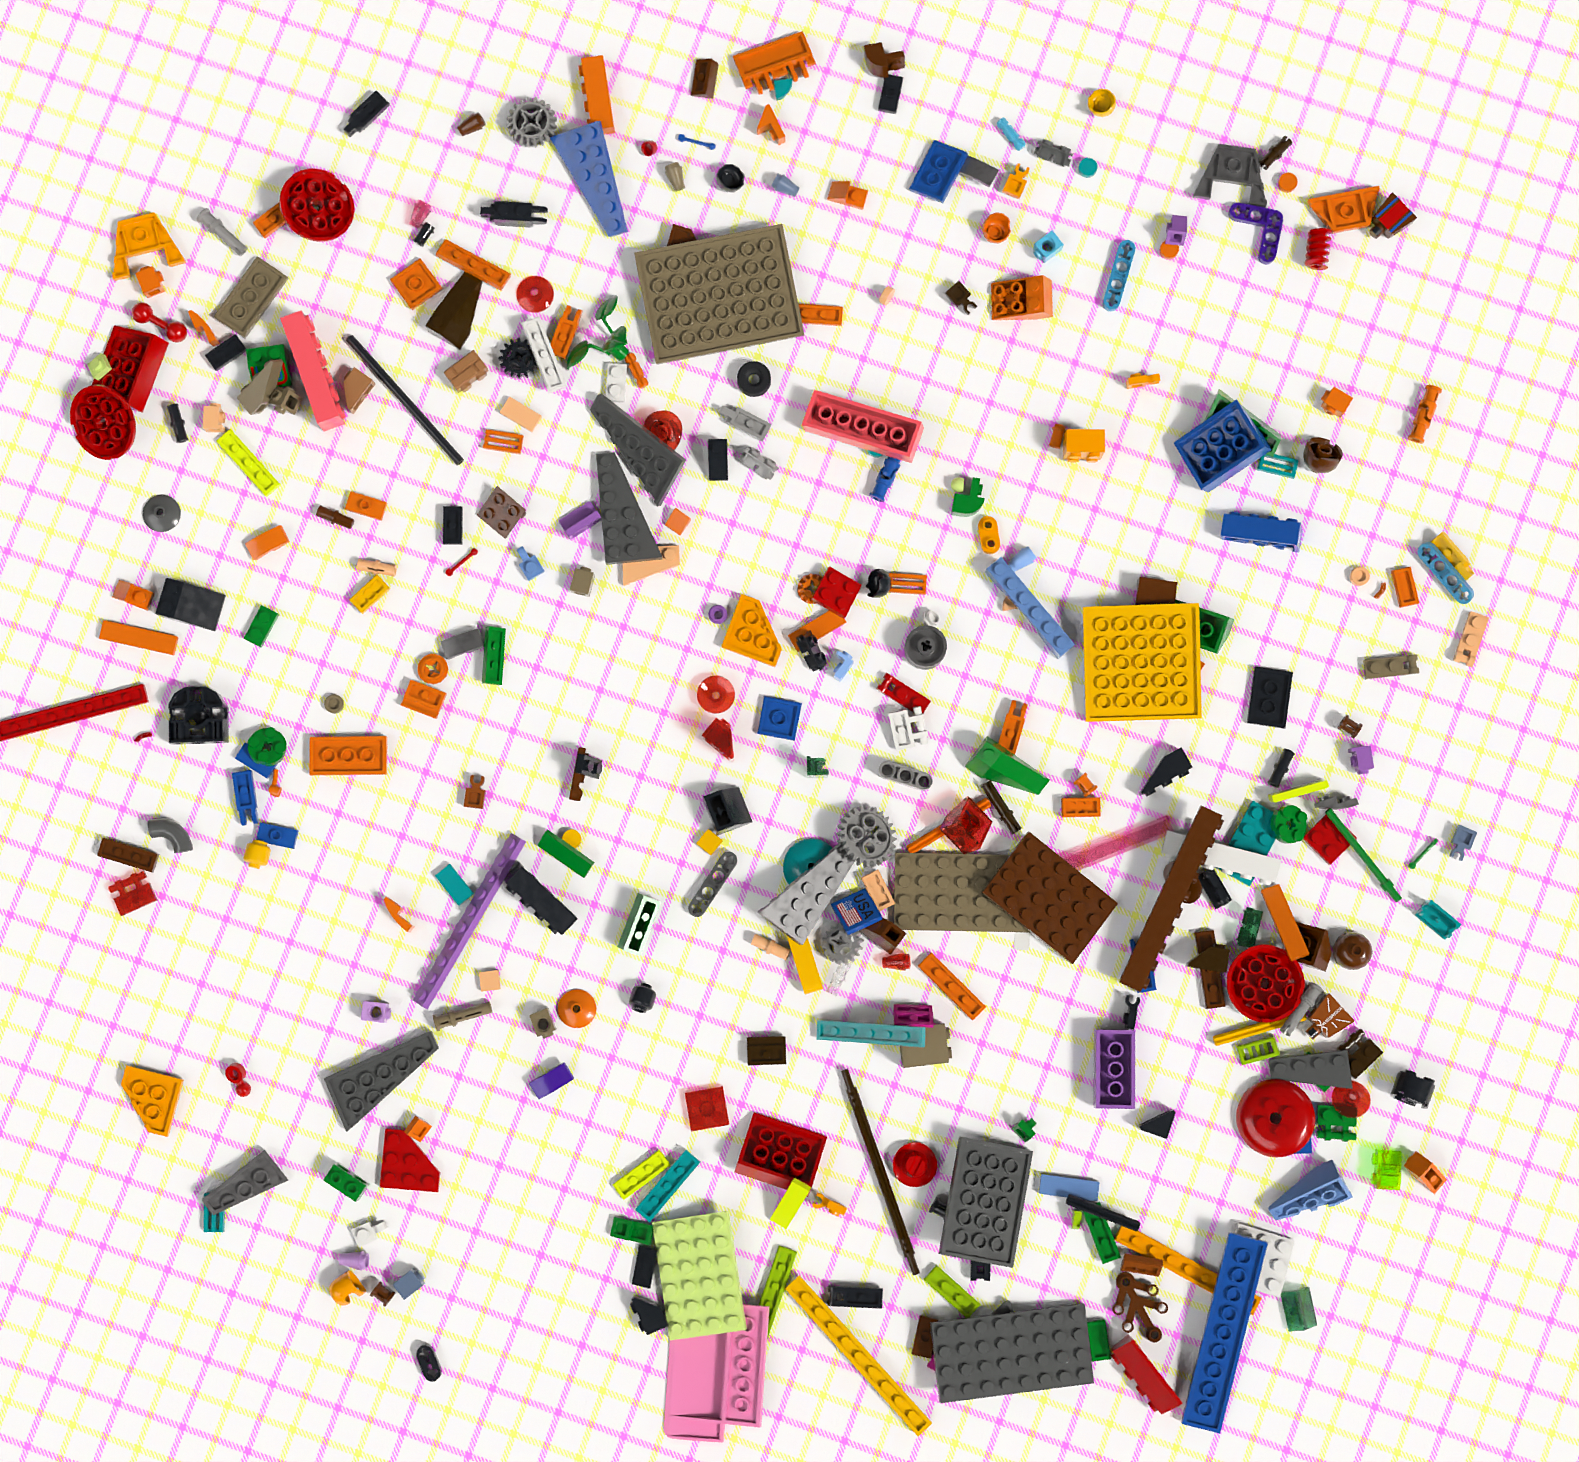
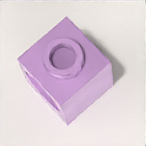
M363 1001L361 1020L387 1023V1019L390 1020L391 1008H389L388 1003ZM375 1007L381 1009V1015L378 1018L372 1014V1010Z

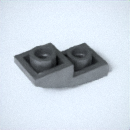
M967 156L959 174L970 180L974 179L989 188L999 170L981 160Z
M480 629L471 630L440 641L445 658L448 660L484 647Z
M1329 795L1318 798L1319 802L1314 804L1315 808L1325 810L1329 808L1332 810L1346 809L1359 805L1357 797L1353 799L1350 796L1341 798L1338 804L1336 796L1330 798Z

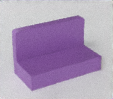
M588 501L560 519L559 523L569 539L572 540L602 521V518L593 504Z

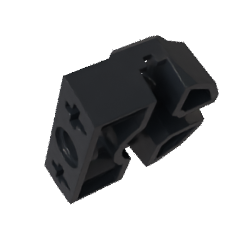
M188 686L174 693L168 704L170 714V745L229 743V707L221 694L206 686ZM201 690L200 701L194 700V691ZM204 705L209 709L208 712L204 710ZM212 709H224V719H213ZM184 710V720H175V711ZM193 719L197 723L195 725H191L189 720ZM205 728V735H191V729L200 730Z

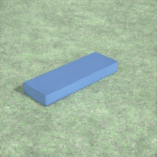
M1041 1174L1039 1194L1067 1197L1070 1194L1083 1200L1097 1202L1100 1182Z

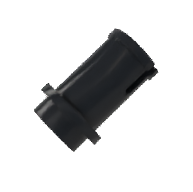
M427 222L421 224L422 228L415 239H413L421 247H424L430 235L435 233V228Z

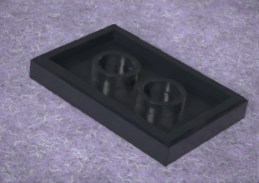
M1254 667L1246 724L1286 729L1293 672Z

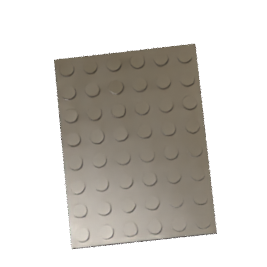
M783 224L634 252L656 365L804 336Z

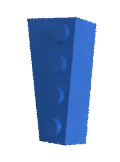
M1229 512V514H1224L1220 536L1222 540L1244 544L1253 541L1252 544L1261 547L1272 544V547L1279 550L1290 547L1293 548V552L1299 553L1303 530L1301 522H1298L1297 519L1287 518L1284 521L1279 520L1275 516L1259 518L1257 514L1241 516L1238 512Z

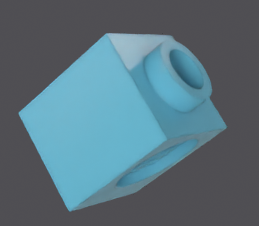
M1052 230L1034 243L1033 253L1038 260H1042L1045 263L1063 249L1064 244ZM1047 244L1052 250L1045 251L1042 246Z

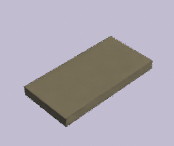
M257 256L213 317L246 339L289 279L288 276Z

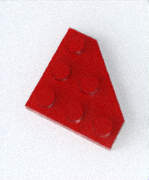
M386 1128L380 1188L439 1192L441 1172L429 1160L424 1151L404 1130Z

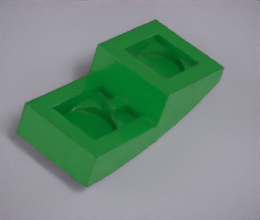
M614 1217L610 1236L651 1245L653 1225Z

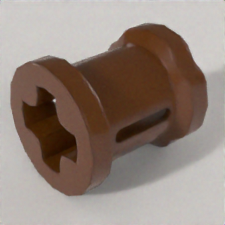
M1346 714L1337 729L1344 730L1354 739L1360 732L1363 724L1356 723Z
M380 1281L369 1296H374L386 1307L396 1292L388 1290Z

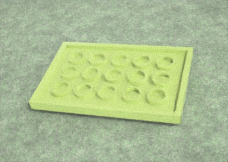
M729 1211L652 1222L656 1249H658L657 1258L666 1319L669 1324V1339L677 1340L746 1330L747 1326Z

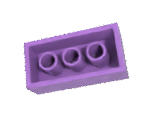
M1094 1029L1093 1108L1135 1109V1030Z

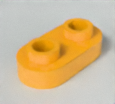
M985 516L978 523L980 544L984 553L992 555L1000 548L998 526L993 517ZM986 522H989L991 524V528H986L984 524ZM988 541H993V542H994V546H993V547H989V546L987 545V542H988Z

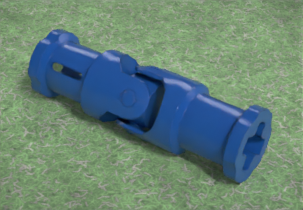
M889 456L885 458V466L880 469L875 480L876 485L872 493H869V497L884 503V496L888 488L892 486L896 472L901 466L899 464L901 460Z

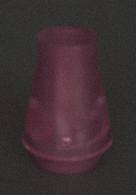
M418 199L417 203H414L409 224L419 229L431 213L430 209L432 206Z

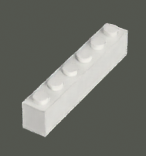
M1169 830L1166 831L1161 853L1165 854V858L1175 860L1186 835ZM1214 842L1212 848H1207L1205 854L1208 857L1202 867L1214 870V867L1222 868V873L1232 875L1233 872L1241 873V878L1251 880L1252 877L1260 878V883L1271 885V881L1276 883L1282 860Z

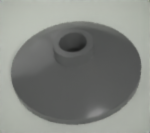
M156 495L150 498L143 508L145 524L156 532L172 530L178 524L181 517L179 504L168 495ZM159 509L163 510L162 515H157Z

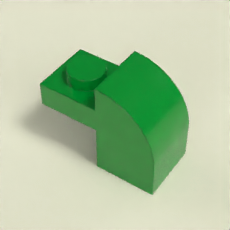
M972 478L969 495L954 494L951 515L970 517L980 511L985 498L978 497V495L981 496L983 484H980V478Z

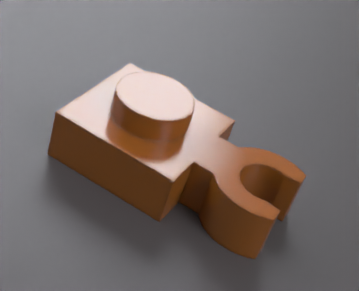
M471 775L470 783L472 788H466L463 807L484 809L486 790H481V786L485 783V777L481 776V781L475 783V776Z

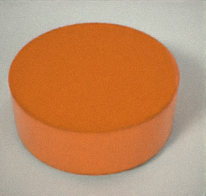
M1289 172L1282 174L1278 180L1279 189L1285 193L1292 192L1298 184L1297 177Z
M1164 241L1160 246V255L1167 260L1174 259L1179 252V245L1165 244Z

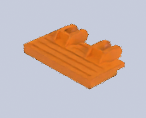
M803 31L733 56L745 89L753 87L751 82L753 80L759 95L763 94L759 81L765 80L769 91L774 90L769 73H771L773 79L787 75L786 67H788L793 82H797L798 76L794 69L800 67L804 78H808L809 74L804 61L806 60L808 67L816 64Z

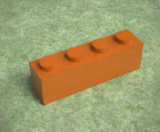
M599 55L581 58L582 65H578L580 77L584 76V83H581L583 95L586 94L587 101H584L585 112H589L590 119H586L587 124L601 121L604 135L615 133L604 57Z

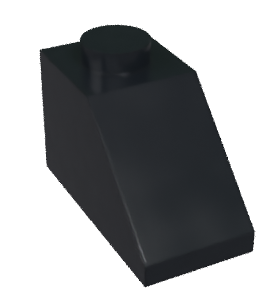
M708 439L709 481H728L727 439Z

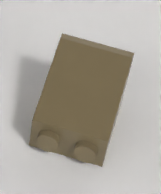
M935 1024L933 1028L925 1027V1047L900 1046L902 1068L949 1063V1059L952 1058L951 1047L947 1046V1039H950L949 1027H945V1024Z

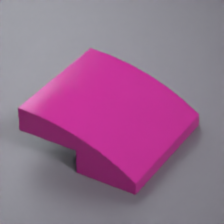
M894 1004V1025L933 1028L932 1005Z

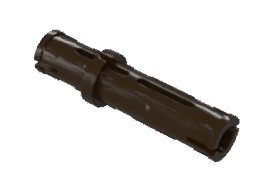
M989 780L980 787L984 790L1000 815L999 819L1004 821L1011 835L1021 830L1022 827L1013 816V810L1008 808L992 781Z

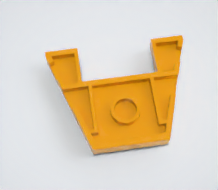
M155 212L118 221L115 244L116 255L114 256L115 265L112 275L114 281L131 277L127 258L164 249L169 267L186 263V260Z

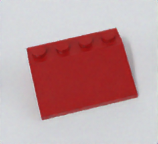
M114 325L103 353L106 355L112 369L100 380L94 379L92 385H104L116 390L126 399L133 411L143 413L169 342L155 334Z
M754 1112L734 1173L785 1190L788 1189L793 1179L796 1178L812 1189L827 1136Z

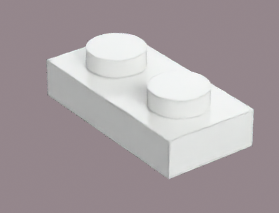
M608 363L606 397L612 402L625 403L627 364Z

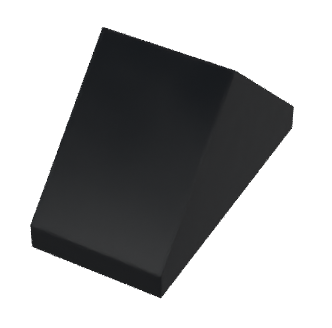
M1170 1109L1137 1125V1128L1167 1139L1176 1112L1174 1109Z

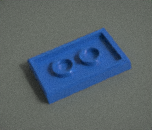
M934 140L909 188L910 191L943 204L968 153Z

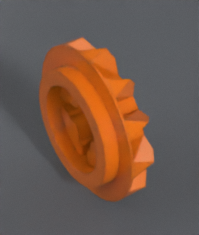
M819 574L803 576L798 583V595L808 604L817 603L811 600L813 597L811 591L804 589L810 587L811 581H813L815 587H818L822 579Z
M437 654L424 656L417 668L419 677L425 683L432 685L441 683L447 677L449 670L446 660ZM426 665L432 666V667H433L434 665H437V666H436V669H437L440 673H435V672H433V673L430 675V674H429V673H430V670L428 669V667H426Z

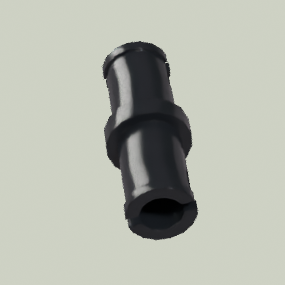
M176 403L166 406L171 420L170 427L174 430L176 443L188 441L189 439L184 427L185 420L181 417L179 405Z
M1286 748L1283 749L1278 762L1273 766L1274 771L1267 782L1269 785L1279 788L1285 773L1289 771L1288 766L1295 755L1293 751Z

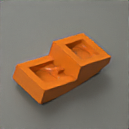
M192 310L188 311L195 329L199 333L205 331L208 341L213 347L219 345L220 342L209 325Z
M279 525L251 539L245 545L252 559L258 560L269 552L278 550L290 541L282 525Z
M385 897L384 902L391 916L405 931L410 933L415 926L400 916L404 908L389 897Z

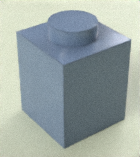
M413 1268L392 1285L405 1300L426 1283L423 1281L425 1277L421 1271H416Z

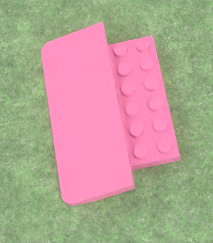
M743 1304L746 1330L670 1340L664 1433L667 1437L679 1440L722 1443L724 1442L725 1424L757 1428L762 1426L769 1306Z

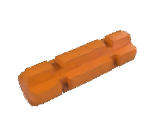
M627 354L624 359L629 364L628 367L634 379L637 380L638 388H645L649 383L644 378L639 362H636L635 354Z

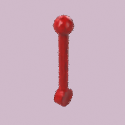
M476 548L471 549V553L454 567L445 571L446 575L452 576L458 567L473 555H477L478 550Z

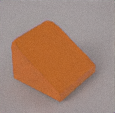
M675 508L665 526L681 536L691 522V518Z

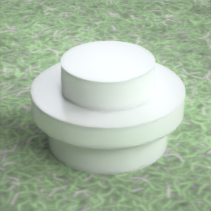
M926 610L922 614V620L925 625L936 627L940 622V616L935 610Z

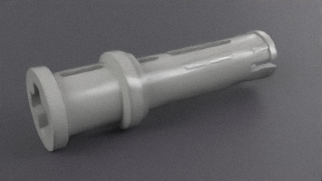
M208 208L199 213L196 220L199 223L202 222L210 233H215L239 256L245 254V250L248 247L223 226L222 221L215 218Z
M1308 983L1307 990L1300 998V1004L1280 1028L1283 1034L1285 1031L1287 1032L1286 1036H1291L1307 1010L1313 1008L1318 996L1324 993V990L1316 983Z

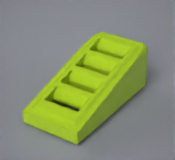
M1275 1035L1236 1046L1242 1065L1280 1055ZM1267 1042L1271 1043L1273 1052H1269ZM1260 1044H1263L1265 1054L1263 1055L1260 1050ZM1253 1046H1255V1049H1256V1052H1257V1055H1258V1056H1256V1057H1254V1054H1253V1051H1252V1048H1251V1047H1253ZM1245 1048L1248 1049L1250 1059H1246Z

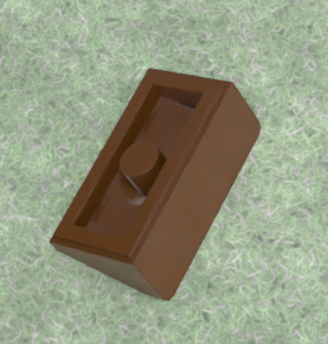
M712 58L696 60L691 96L707 99L714 98L719 64Z

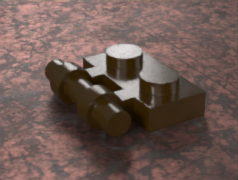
M1361 1028L1356 1033L1353 1032L1343 1045L1340 1044L1336 1048L1337 1050L1347 1049L1348 1052L1355 1044L1359 1047L1352 1054L1348 1052L1350 1073L1354 1079H1357L1383 1054L1382 1050L1370 1038L1364 1043L1361 1041V1038L1365 1035Z

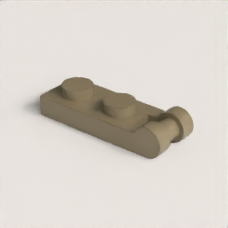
M1417 654L1364 660L1365 680L1420 674L1416 663L1418 656ZM1403 662H1409V669H1404Z

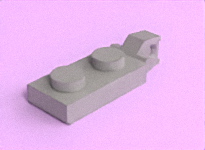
M722 405L719 411L720 415L727 418L725 422L730 426L762 442L771 427V423L739 407L733 406L732 409H729Z

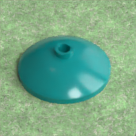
M813 838L795 843L788 850L783 861V873L788 885L806 870L808 871L810 863L815 864L818 860L823 859L829 854L833 847L825 841Z

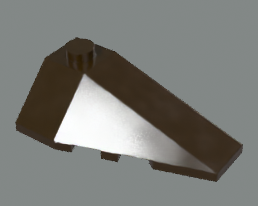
M464 271L426 323L425 327L428 332L461 350L471 333V326L483 281Z

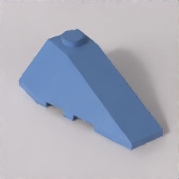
M1330 1160L1312 1169L1272 1203L1268 1210L1275 1220L1299 1215L1303 1210L1310 1209L1312 1212L1318 1210L1317 1207L1327 1204L1329 1207L1336 1206L1353 1198L1338 1167L1333 1160Z

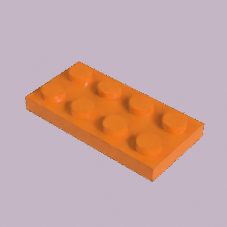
M310 737L309 775H387L388 737Z

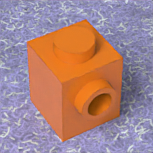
M145 266L135 273L143 294L147 298L165 292L162 284L164 278L160 270L157 271L153 266Z
M1333 386L1330 391L1326 390L1321 398L1323 403L1320 407L1324 408L1327 414L1336 415L1341 418L1353 397Z

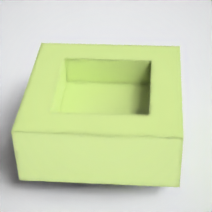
M102 353L87 364L93 378L96 380H100L112 369L106 355Z

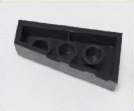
M520 862L505 877L504 881L507 884L505 888L512 895L517 893L521 897L519 901L526 908L531 906L535 910L533 914L541 922L546 920L549 923L547 927L555 935L559 933L562 936L578 919L532 873L528 872Z

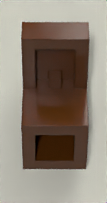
M882 42L864 45L866 66L874 76L888 78V71L905 68L903 50L885 54Z

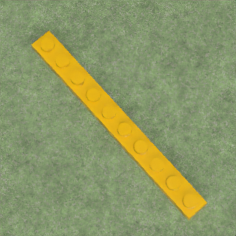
M800 1275L785 1287V1290L917 1436L932 1424V1421Z

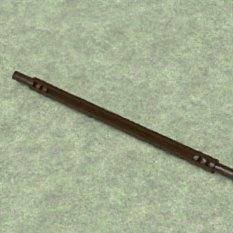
M842 1070L841 1073L847 1088L845 1091L858 1123L904 1258H907L912 1275L920 1274L914 1257L913 1245L906 1230L857 1087H854L849 1070Z

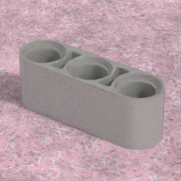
M885 761L878 768V774L882 779L916 790L927 791L933 784L930 774L894 762ZM890 766L892 774L884 775L882 767ZM903 771L909 772L911 775L910 780L903 781L900 778V773ZM926 777L929 780V785L926 787L920 786L919 778Z

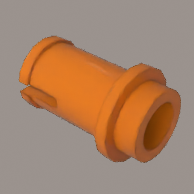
M1055 424L1052 427L1053 432L1048 446L1060 449L1066 426Z

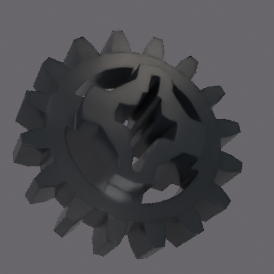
M517 338V342H514L510 339L511 344L504 343L506 349H500V353L503 355L498 357L499 361L502 362L500 367L505 368L504 373H510L512 379L515 375L518 376L519 380H521L522 375L528 378V373L534 374L533 368H538L530 345H528V340L525 339L524 342H521V339ZM518 347L526 348V350H521ZM517 356H520L522 361L518 362ZM531 360V363L529 364V366L526 367L528 361ZM513 367H517V368H519L520 370H514V369H512V368H513Z

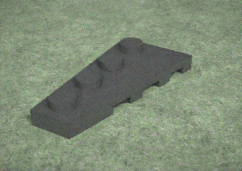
M1347 1049L1268 1059L1271 1079L1353 1089Z

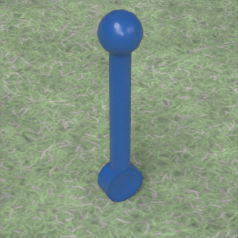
M684 134L678 136L679 142L687 141L709 147L710 150L716 148L714 143L709 144L686 138Z

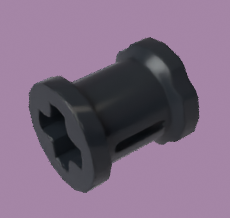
M936 1196L928 1212H933L943 1217L944 1220L947 1204L940 1201Z

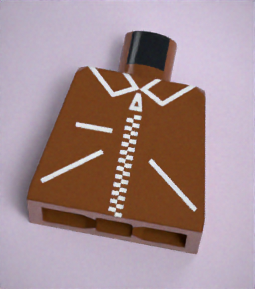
M1325 993L1307 1016L1312 1025L1305 1033L1312 1040L1320 1033L1325 1038H1330L1355 1020L1330 993Z

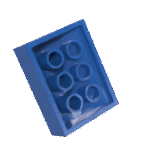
M1237 399L1174 442L1175 447L1199 487L1208 493L1272 450Z

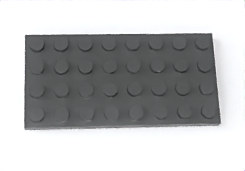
M1084 1303L930 1322L940 1404L1094 1383Z

